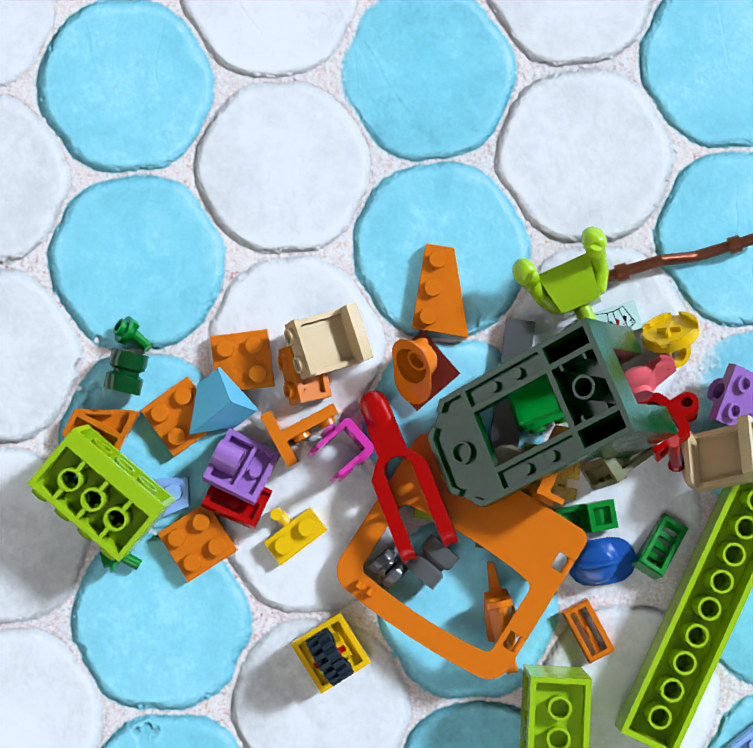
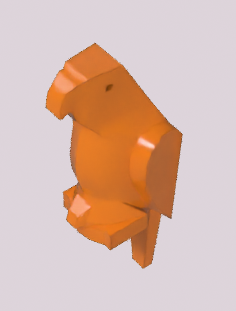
M490 561L487 562L489 592H484V613L488 641L495 642L496 644L516 610L507 589H501L494 562ZM511 630L502 646L511 651L517 642L516 638L520 635ZM516 658L505 672L506 674L518 672Z

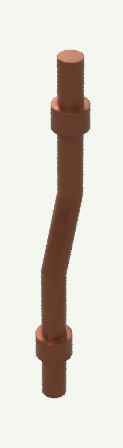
M753 233L742 237L738 235L728 237L725 242L695 251L661 254L627 265L625 262L614 265V269L609 270L608 282L614 280L621 282L630 279L631 275L660 266L694 263L728 252L731 255L742 252L743 248L753 245Z

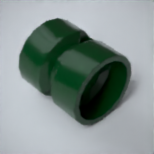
M112 348L109 361L113 371L106 372L103 388L140 396L144 380L139 377V373L145 372L149 356Z

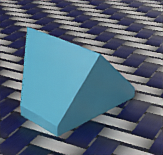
M220 367L197 385L189 434L237 427L258 410Z

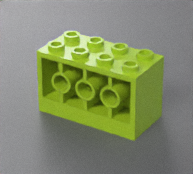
M88 424L73 428L27 483L33 488L32 493L43 502L48 501L55 507V513L65 521H72L79 527L77 531L82 537L89 541L93 539L101 546L100 551L111 560L116 559L118 562L137 547L176 500Z
M523 664L519 748H589L592 679L582 667Z

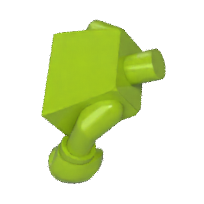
M587 227L582 232L581 240L586 251L585 254L541 274L538 273L537 268L529 259L519 258L515 261L512 267L514 280L523 286L527 292H530L539 306L552 314H562L564 318L575 314L578 321L585 317L597 320L591 306L601 302L600 296L607 289L609 276L606 261L607 238L600 228Z

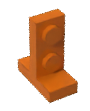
M332 403L282 430L273 411L270 410L260 417L286 466L290 467L300 461L289 441L293 439L295 443L304 440L311 436L309 430L318 425L321 430L336 422L334 416L339 413Z

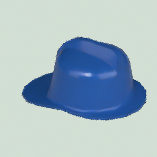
M619 537L587 540L586 545L571 567L569 574L576 582L584 586L618 583L627 579L632 574L635 567L631 563L636 554L633 547L626 540Z

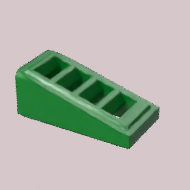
M663 513L639 549L631 565L654 580L662 578L688 528L666 513ZM665 526L676 533L675 537L663 531V527ZM658 537L665 540L670 545L668 547L665 546L657 540ZM652 548H655L659 552L663 553V556L660 557L659 555L651 551ZM647 558L650 559L651 561H653V562L656 563L657 565L652 564L651 562H649V561L646 560V559H647Z

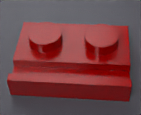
M211 485L201 507L255 530L271 497L272 490L264 487L255 506Z

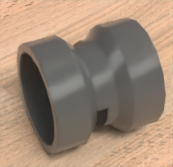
M389 547L368 565V568L373 573L381 577V582L386 588L392 586L408 570L403 562H398L394 558L395 553Z

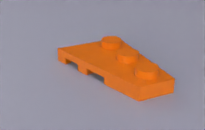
M426 243L411 329L469 338L454 248Z

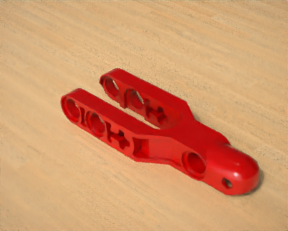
M368 391L360 399L359 406L378 456L371 482L402 562L407 563L409 560H415L417 556L411 545L408 530L401 519L397 501L386 475L388 462L395 457H404L411 461L444 547H448L452 543H458L457 535L427 460L406 447L385 395L380 391Z

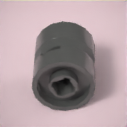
M431 534L421 546L423 552H415L417 559L409 560L405 563V566L433 590L443 579V569L450 570L460 558L448 547H444V544Z

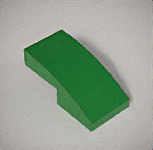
M614 499L552 509L557 514L580 527L585 533L619 528Z

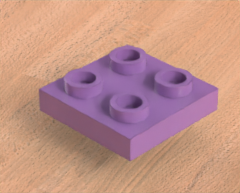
M728 364L724 377L715 379L708 388L707 398L713 402L708 418L726 426L737 424L738 416L748 414L753 418V372L736 364Z
M229 428L223 440H220L211 457L210 464L202 476V481L255 506L281 454Z

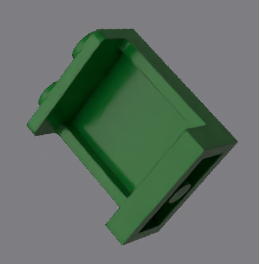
M505 362L496 364V366L498 367V366L502 365V364L505 363ZM548 376L507 398L519 431H528L529 434H535L545 430V425L555 422V424L567 422Z

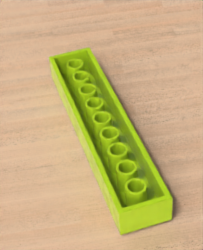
M753 482L722 488L614 724L621 733L653 748H680L753 587Z

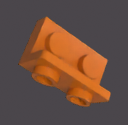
M288 345L278 350L277 363L279 369L283 372L285 381L283 391L290 405L332 396L327 373L302 380L300 374L294 369V354L291 346Z

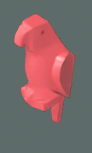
M658 353L659 356L647 364L624 371L637 403L649 400L656 387L676 372L675 362L670 353Z

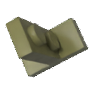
M652 447L630 458H592L578 467L593 491L621 482L627 477L626 474L650 458L653 455Z

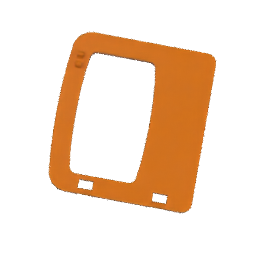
M422 434L416 438L410 450L427 460L454 529L491 552L529 583L528 593L490 651H483L425 619L380 587L364 572L366 561L389 527L378 499L340 557L337 564V577L344 589L413 640L480 678L495 679L502 676L512 665L586 545L587 535L580 527L522 491L489 507H480L462 496H456L448 492L427 439L429 434ZM403 458L389 480L398 507L400 509L405 505H409L432 516L411 461ZM562 553L568 557V560L561 571L558 572L551 566L558 554ZM512 630L520 635L510 651L502 645Z

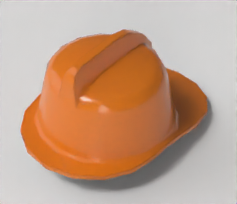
M419 338L412 341L399 339L392 347L396 387L406 401L412 404H421L427 401L431 393V375L437 367L436 353L428 344L427 338Z

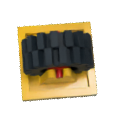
M338 612L291 642L292 648L321 694L371 663L370 658L341 612Z

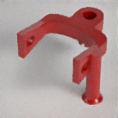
M655 392L649 400L639 404L666 406L678 429V434L652 447L653 456L658 463L669 454L668 468L673 472H680L685 467V463L681 458L679 445L690 438L689 423L697 419L699 401L697 396L691 392H683L671 400L663 394Z

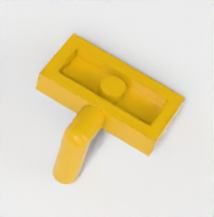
M276 507L271 511L270 516L273 520L278 521L282 529L263 543L278 563L283 565L328 529L311 507L292 521L282 508Z

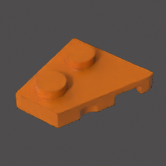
M76 408L61 435L66 437L73 428L88 424L120 451L140 411Z

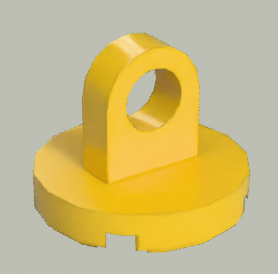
M678 311L679 315H671V312L657 315L644 324L642 327L643 332L641 333L642 343L649 351L670 353L671 356L673 352L679 351L677 356L673 358L676 368L682 367L687 363L691 355L690 345L700 335L698 319L693 314L685 311Z

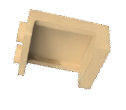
M356 302L307 318L293 319L284 325L286 343L291 346L294 354V369L300 374L302 380L363 363L374 358Z
M748 414L738 416L737 424L700 433L690 431V438L680 444L685 468L682 471L683 479L687 486L701 493L753 482V418Z

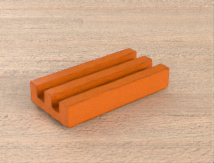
M584 598L579 603H575L561 611L589 664L615 651L588 598ZM584 607L606 646L602 650L580 610ZM574 612L596 652L591 655L570 616Z

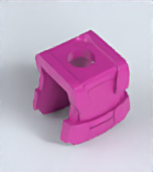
M350 418L344 419L337 426L333 423L320 434L323 439L308 453V457L311 459L342 431H345L362 452L329 480L332 484L336 480L340 483L353 471L354 466L362 465L374 451L373 443Z

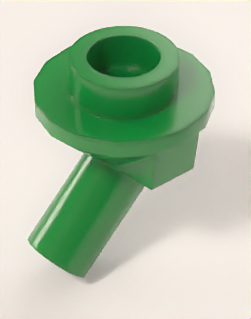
M130 316L125 319L121 318L114 326L113 334H115V341L126 345L132 340L144 352H148L153 345L137 331L139 323Z
M100 551L103 568L109 567L110 572H114L120 562L116 559L111 560ZM130 553L121 562L137 570L142 560Z

